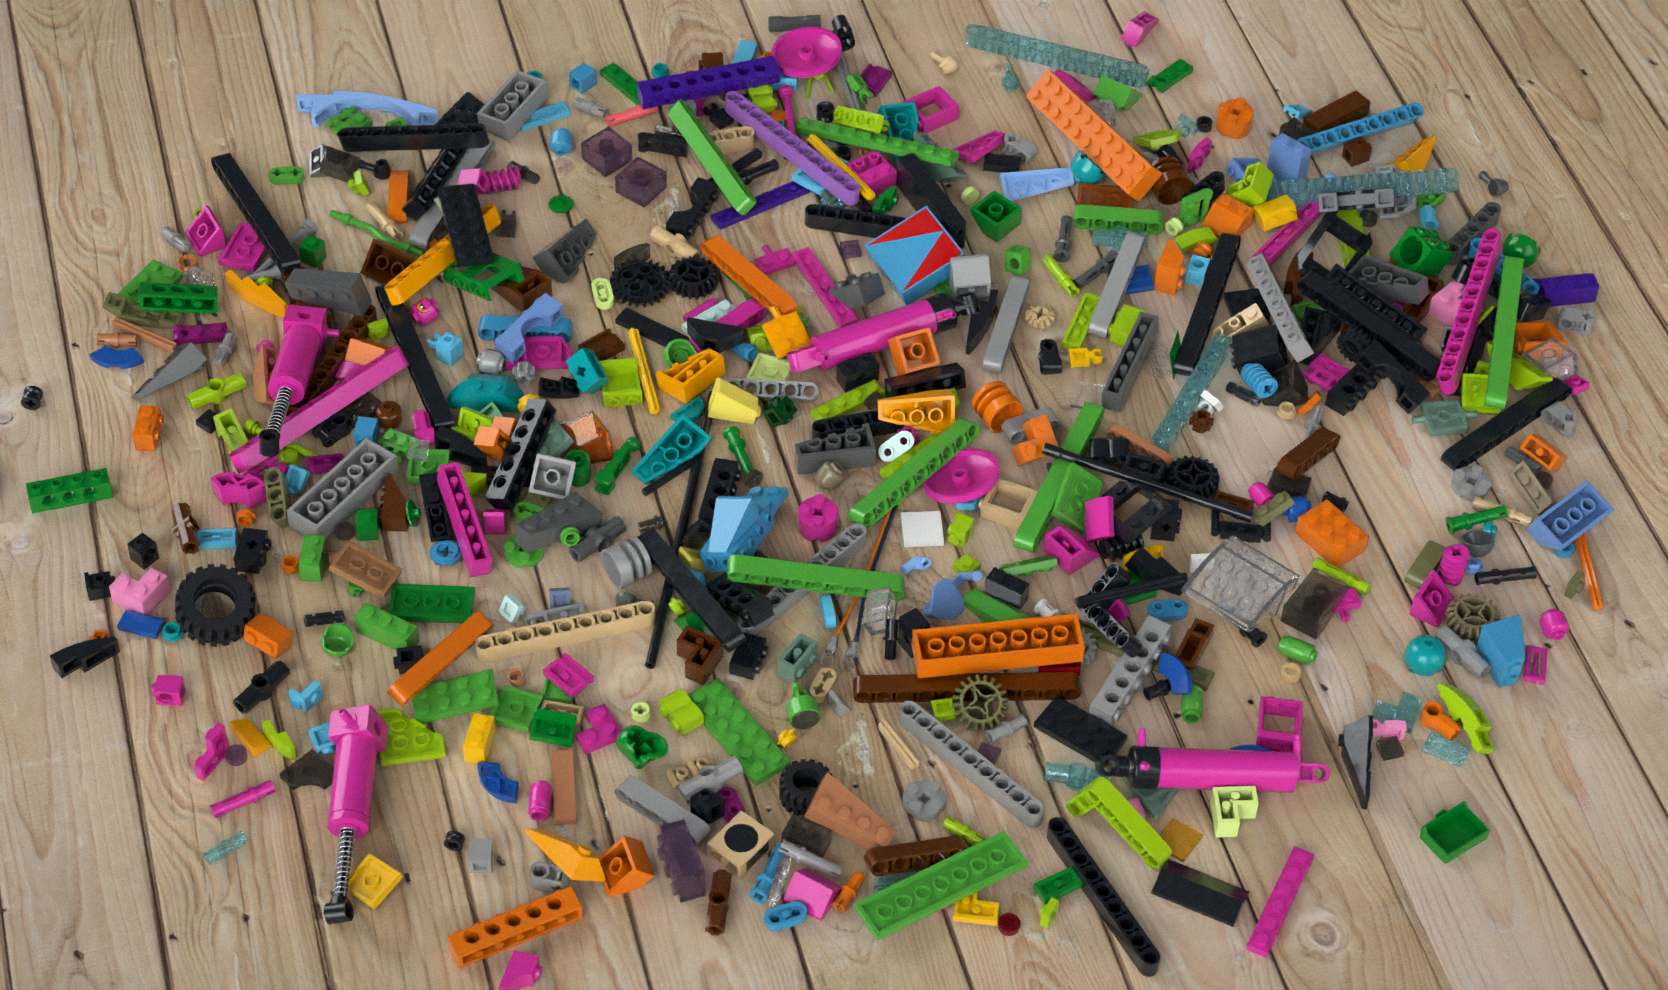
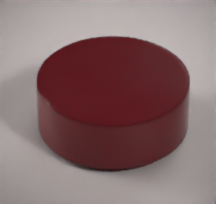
M1012 913L1001 915L998 920L999 931L1006 936L1017 934L1020 930L1019 917Z

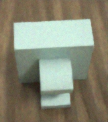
M512 594L505 595L498 612L512 624L518 622L520 615H524L527 607Z

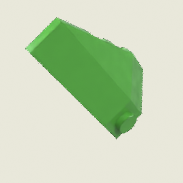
M975 588L962 596L964 606L983 623L1034 618L1032 615Z

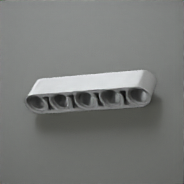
M729 378L726 380L744 391L750 385L757 387L756 392L750 394L758 397V400L770 401L775 396L787 395L785 390L790 387L796 390L793 395H787L793 402L813 403L818 398V387L812 382ZM770 386L776 388V392L771 395L766 393V389ZM807 389H813L815 394L808 397L804 392Z
M628 776L615 789V795L621 802L691 847H697L711 832L709 825L705 821L635 776Z

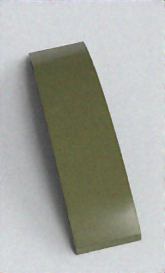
M108 292L103 304V308L113 315L128 322L150 328L173 329L174 325L180 323L183 312L139 310V305L127 302L126 296Z

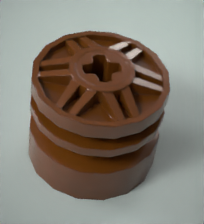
M1165 156L1155 160L1152 164L1163 173L1151 187L1155 197L1163 205H1172L1180 202L1182 195L1192 187L1188 175L1179 160L1173 156Z

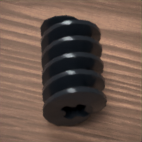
M1142 534L1129 545L1117 535L1106 539L1103 538L1099 541L1101 555L1105 560L1109 557L1111 562L1115 561V555L1120 560L1122 559V553L1127 555L1129 550L1133 552L1137 550L1136 548L1144 547Z

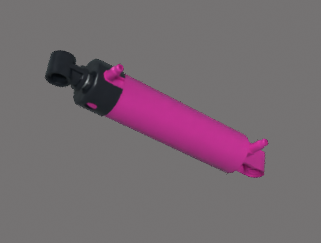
M968 292L957 296V300H954L946 293H940L922 299V301L811 337L809 346L786 354L791 372L796 373L815 366L825 371L837 367L839 363L869 352L876 354L890 349L889 339L930 327L931 333L935 335L953 329L957 325V317L960 314L965 316L979 311L975 292Z
M1139 728L1138 745L1130 747L1128 756L1104 755L1095 762V770L1099 775L1104 777H1127L1129 786L1139 789L1212 790L1213 787L1256 786L1257 792L1293 793L1297 783H1323L1330 776V770L1325 764L1302 763L1303 753L1300 734L1294 735L1293 752L1168 748L1146 746V729ZM1105 760H1109L1112 763V769L1109 772L1103 768ZM1316 768H1319L1322 772L1320 779L1314 776Z

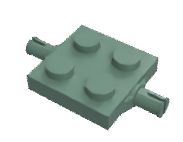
M1458 399L1425 402L1420 405L1422 415L1412 416L1411 422L1412 424L1424 423L1430 436L1468 433L1469 427L1466 419L1477 418L1478 414L1476 410L1465 411Z

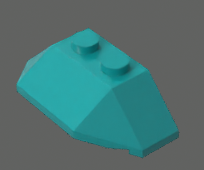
M471 373L449 392L447 404L449 408L461 409V407L466 406L473 410H482L493 401L501 412L520 413L517 405L519 399L524 397L525 394L510 376Z

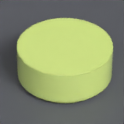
M974 186L968 187L963 191L961 200L966 205H971L978 199L980 193Z

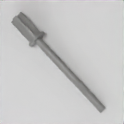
M1317 405V407L1312 408L1309 419L1304 424L1307 430L1304 440L1320 428L1319 422L1324 412L1323 409H1320L1321 406ZM1289 478L1288 481L1294 483L1295 480Z

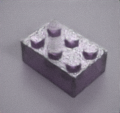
M685 819L659 826V835L657 836L659 848H657V853L660 861L664 860L666 877L671 878L672 883L670 885L673 895L678 896L680 903L705 896V870Z

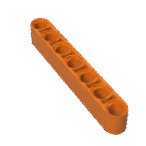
M715 235L701 243L700 247L703 254L768 311L771 312L769 308L777 305L781 315L798 311L797 303L790 295L722 237Z
M480 610L476 611L389 687L387 693L403 707L475 644L478 637L486 635L494 626V623Z

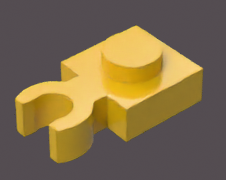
M1087 347L1068 349L1071 368L1089 367L1090 362L1094 364H1101L1103 362L1101 349L1097 348L1092 351H1088Z

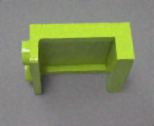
M637 357L599 361L610 380L601 388L604 408L643 404Z

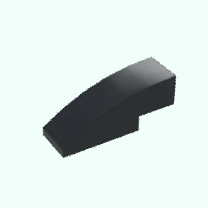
M439 427L434 436L435 449L449 450L451 461L468 466H488L487 455L477 448L472 440L450 428Z
M1142 546L1124 565L1144 581L1179 574L1162 556L1156 560ZM1188 581L1185 584L1161 590L1180 596L1191 583Z
M104 637L87 640L51 654L50 660L56 673L61 678H64L79 668L84 673L118 654L120 649L116 637Z

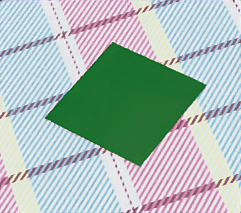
M1179 330L1169 354L1173 381L1176 376L1174 364L1181 346Z

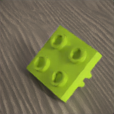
M1462 374L1461 407L1465 411L1476 410L1478 414L1498 415L1501 413L1499 408L1484 406L1488 375Z

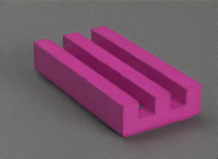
M1526 646L1524 682L1531 680V683H1536V681H1539L1541 685H1544L1547 662L1546 648ZM1533 651L1532 674H1529L1530 653ZM1538 652L1542 653L1540 676L1537 675Z

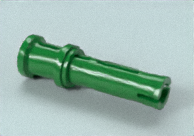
M731 426L723 432V436L729 443V450L735 454L744 478L749 480V474L750 478L753 479L756 476V472L746 453V443L740 437V429L736 426Z
M1502 505L1472 514L1464 512L1460 516L1446 517V526L1448 532L1454 534L1458 530H1470L1473 525L1506 518L1508 513L1505 512L1508 511L1506 506Z

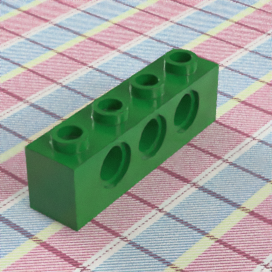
M140 282L139 310L217 314L218 286Z
M107 468L26 483L32 514L113 498Z

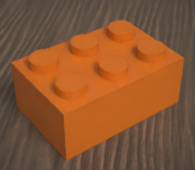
M1328 499L1299 516L1295 533L1328 563L1338 568L1365 552L1369 537L1368 534Z

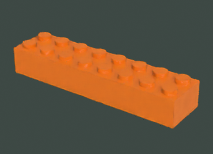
M1077 613L912 630L911 644L918 678L1083 662L1085 648Z

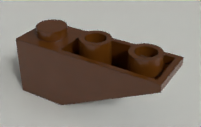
M387 473L386 481H383L382 484L384 496L380 498L382 511L378 512V522L382 523L383 531L407 532L406 500L391 473Z

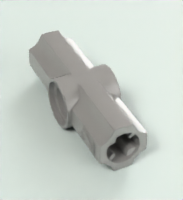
M1443 626L1436 633L1435 637L1449 651V656L1455 664H1463L1480 679L1485 677L1491 670L1492 665L1477 653L1476 646L1472 641L1468 639L1463 640L1448 626Z
M734 755L716 766L707 765L699 770V775L680 784L678 789L686 803L690 802V796L705 788L714 793L720 791L725 782L742 774L743 768Z

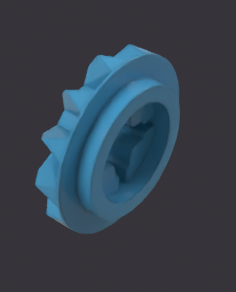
M453 540L438 541L430 549V558L435 562V565L441 564L444 567L449 564L452 566L454 562L459 563V559L462 557L459 544ZM448 549L449 554L446 557H444L443 554H445V552H447Z

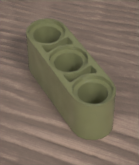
M271 467L264 473L269 516L280 527H287L289 523L286 510L291 507L288 479L278 468ZM276 476H279L278 479L273 482V479ZM281 494V497L276 500V497ZM284 513L283 517L278 519L279 515Z
M1429 540L1408 570L1404 582L1420 589L1431 570L1437 572L1439 569L1443 551L1446 547Z

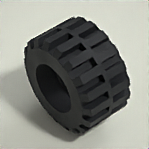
M801 759V762L793 761L792 766L788 764L785 770H782L779 781V798L782 806L786 807L787 812H794V816L802 815V818H806L804 815L822 778L827 772L829 773L827 766L823 767V763H815L813 759H810V761ZM811 786L815 789L803 791L798 789V787Z

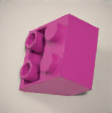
M877 150L846 164L875 193V197L897 184V170Z
M1058 526L1045 534L1043 551L1047 555L1057 558L1058 565L1069 575L1100 556V553L1074 529Z

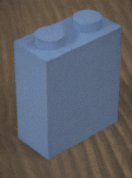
M1281 133L1271 142L1267 168L1274 174L1276 180L1296 190L1306 181L1312 149Z

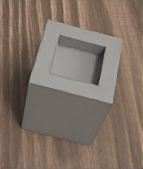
M470 839L468 859L470 873H492V839Z

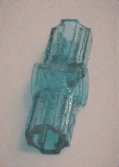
M1117 226L1113 230H1093L1092 246H1112L1113 249L1119 251L1126 233L1131 232L1146 236L1144 247H1148L1149 232L1129 231L1123 226Z
M1047 762L1044 780L1063 783L1068 788L1079 791L1101 775L1094 769H1088L1081 762H1073L1070 765Z

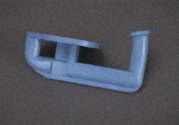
M979 570L960 572L952 580L948 578L940 579L932 588L931 601L923 608V615L928 618L955 620L964 610V600L957 589L965 581L973 580L974 582H980L983 578L982 572Z

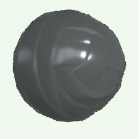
M1483 531L1467 532L1461 538V544L1468 548L1470 555L1473 557L1488 555L1492 551L1495 542L1491 534Z

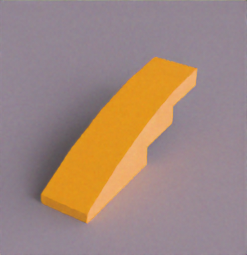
M232 270L225 272L227 287L239 297L268 313L284 318L287 303L266 283L258 286L248 276L241 280Z

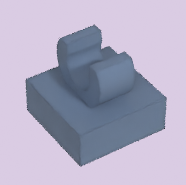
M570 587L549 588L550 609L571 605Z

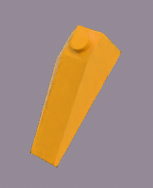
M1433 135L1419 141L1407 149V152L1397 156L1392 164L1412 178L1414 183L1417 182V178L1423 174L1437 136Z
M950 389L879 399L878 419L909 426L917 430H925L933 434H941L955 422V395Z
M526 828L525 833L571 880L605 881L606 878L600 861L590 847L542 829Z

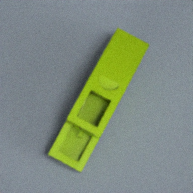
M1438 684L1440 697L1449 710V716L1456 722H1463V728L1472 741L1473 749L1477 753L1491 754L1495 751L1487 733L1493 727L1479 705L1461 689L1453 685Z

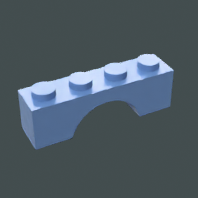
M544 293L534 301L528 310H524L521 316L515 322H512L503 334L497 336L495 339L496 351L502 352L504 358L514 364L526 352L524 335L532 328L538 326L552 327L564 316L563 304Z

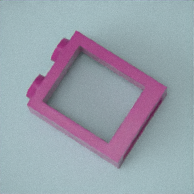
M940 86L904 101V103L914 102L919 117L917 129L922 133H928L959 119L960 106ZM933 103L941 109V111L927 117L919 111V109Z
M1261 696L1258 708L1256 745L1276 752H1293L1294 735H1301L1303 702ZM1264 714L1295 718L1294 734L1263 730Z

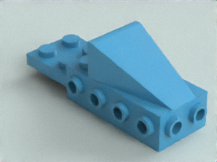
M756 486L752 487L746 496H718L716 498L711 536L700 550V557L707 572H728V557L731 555L753 556L775 525L773 516L789 494L787 487Z

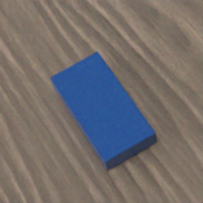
M125 610L117 627L121 631L157 639L165 622L164 619Z

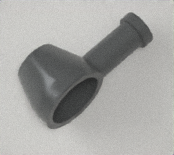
M1486 171L1479 173L1478 177L1488 184V191L1491 196L1497 197L1508 191L1509 185L1507 181L1498 178L1492 179Z
M619 592L615 598L616 607L647 601L637 599L635 595L628 592Z

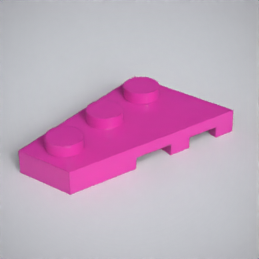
M994 130L952 150L959 151V159L974 163L1003 143L1005 133Z

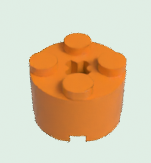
M1243 98L1221 102L1216 121L1217 131L1221 135H1227L1233 139L1247 136L1252 127L1253 108Z

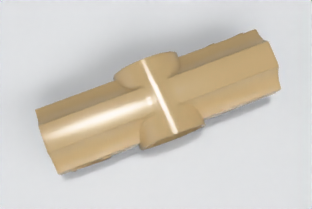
M658 225L652 229L650 239L662 246L668 256H677L681 259L682 257L687 259L689 256L701 258V252L689 245L683 235H674Z

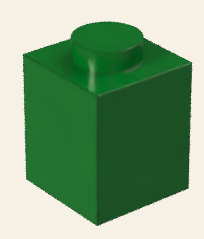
M308 235L299 245L301 262L317 268L327 257L325 241Z

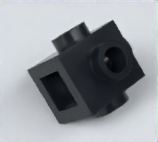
M705 788L690 796V812L709 825L724 816V798Z

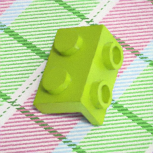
M466 406L461 407L458 425L451 427V429L475 442L479 426L491 427L494 418Z

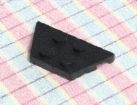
M466 92L435 125L475 124L478 121L477 113L485 104L471 93Z

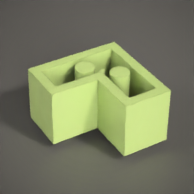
M1256 786L1213 787L1210 806L1215 837H1237L1240 819L1256 818L1259 804Z

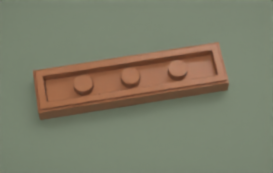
M573 749L553 750L552 771L555 825L577 824Z

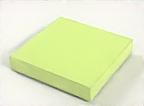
M758 353L746 379L788 381L792 372L788 360H778L777 357ZM770 386L767 388L769 390L776 391L775 387Z

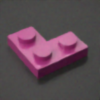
M602 704L586 711V717L593 728L576 734V740L584 753H591L616 742L621 728L607 706Z
M217 723L206 733L207 751L196 760L194 765L196 776L202 781L212 773L230 752L225 726Z

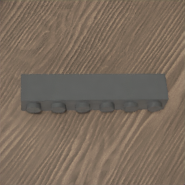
M1140 312L1102 391V406L1105 409L1121 412L1159 332L1158 316Z

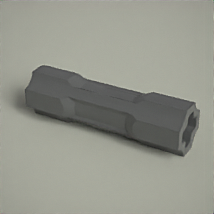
M820 15L768 17L769 32H782L803 27L821 28Z

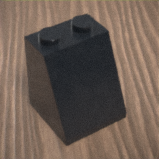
M1276 324L1232 336L1233 344H1230V349L1234 357L1231 358L1233 368L1238 370L1240 376L1242 368L1248 363L1261 364L1273 377L1290 376L1287 347Z

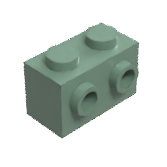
M800 633L777 660V676L792 684L802 679L807 669L818 660V642Z

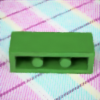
M366 602L354 616L356 632L396 651L397 648L412 647L419 643L418 626Z

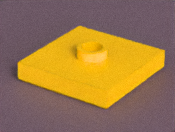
M369 853L351 873V876H349L351 880L349 881L350 886L348 888L350 890L348 893L375 910L403 876L399 871Z

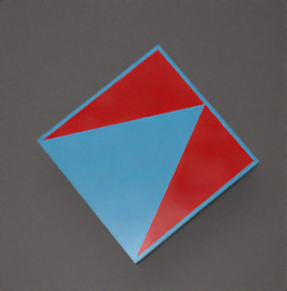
M927 206L864 245L869 258L882 275L891 282L893 289L906 306L928 293L939 283L949 279L951 258L965 256V253Z

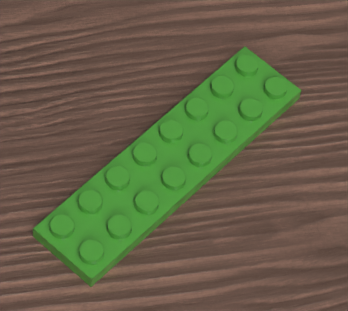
M1002 831L854 903V909L878 941L1026 868L1028 862L1006 832Z

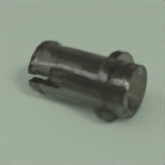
M657 515L652 519L637 523L638 528H641L639 529L640 534L651 527L655 530L658 529V531L664 527L662 517H657Z

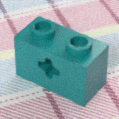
M581 348L566 360L570 374L574 376L577 381V387L583 393L594 394L610 381L592 349Z

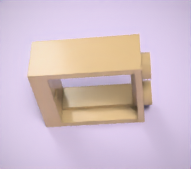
M999 478L997 484L986 493L985 498L982 497L978 505V508L981 509L980 518L1018 530L1038 491ZM998 493L1025 502L1021 513L991 504L995 494Z

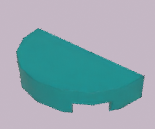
M700 395L670 414V419L676 422L683 414L690 421H697L704 412L703 399Z

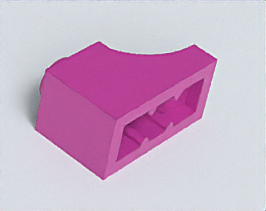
M513 950L499 984V990H519L526 986L533 987L536 979H540L543 967L540 966L539 956Z

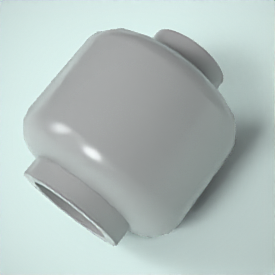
M487 348L483 353L478 354L476 364L479 365V370L482 373L498 375L504 371L506 358H504L502 352Z

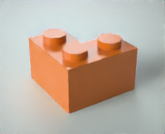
M1047 414L1029 419L1022 424L1028 441L1019 443L1011 448L1018 467L1049 457L1042 454L1045 443L1058 446Z
M495 416L491 427L479 426L474 445L482 452H485L492 460L501 461L518 421L515 418Z

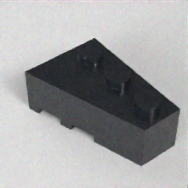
M1306 307L1301 328L1314 354L1298 363L1310 365L1340 331L1342 322L1325 310Z

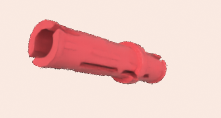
M639 104L635 108L606 116L605 122L613 120L606 124L610 128L635 118H644L645 115L658 112L659 109L658 106L643 109Z

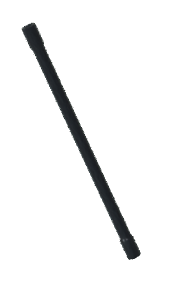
M1045 443L1042 451L1044 455L1071 463L1074 462L1077 465L1128 482L1144 484L1155 491L1230 515L1233 518L1248 523L1251 522L1254 513L1238 506L1235 507L1064 450L1049 443Z

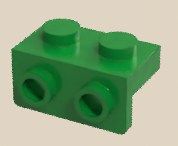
M535 708L529 740L571 748L577 716L569 712L551 711L548 708Z

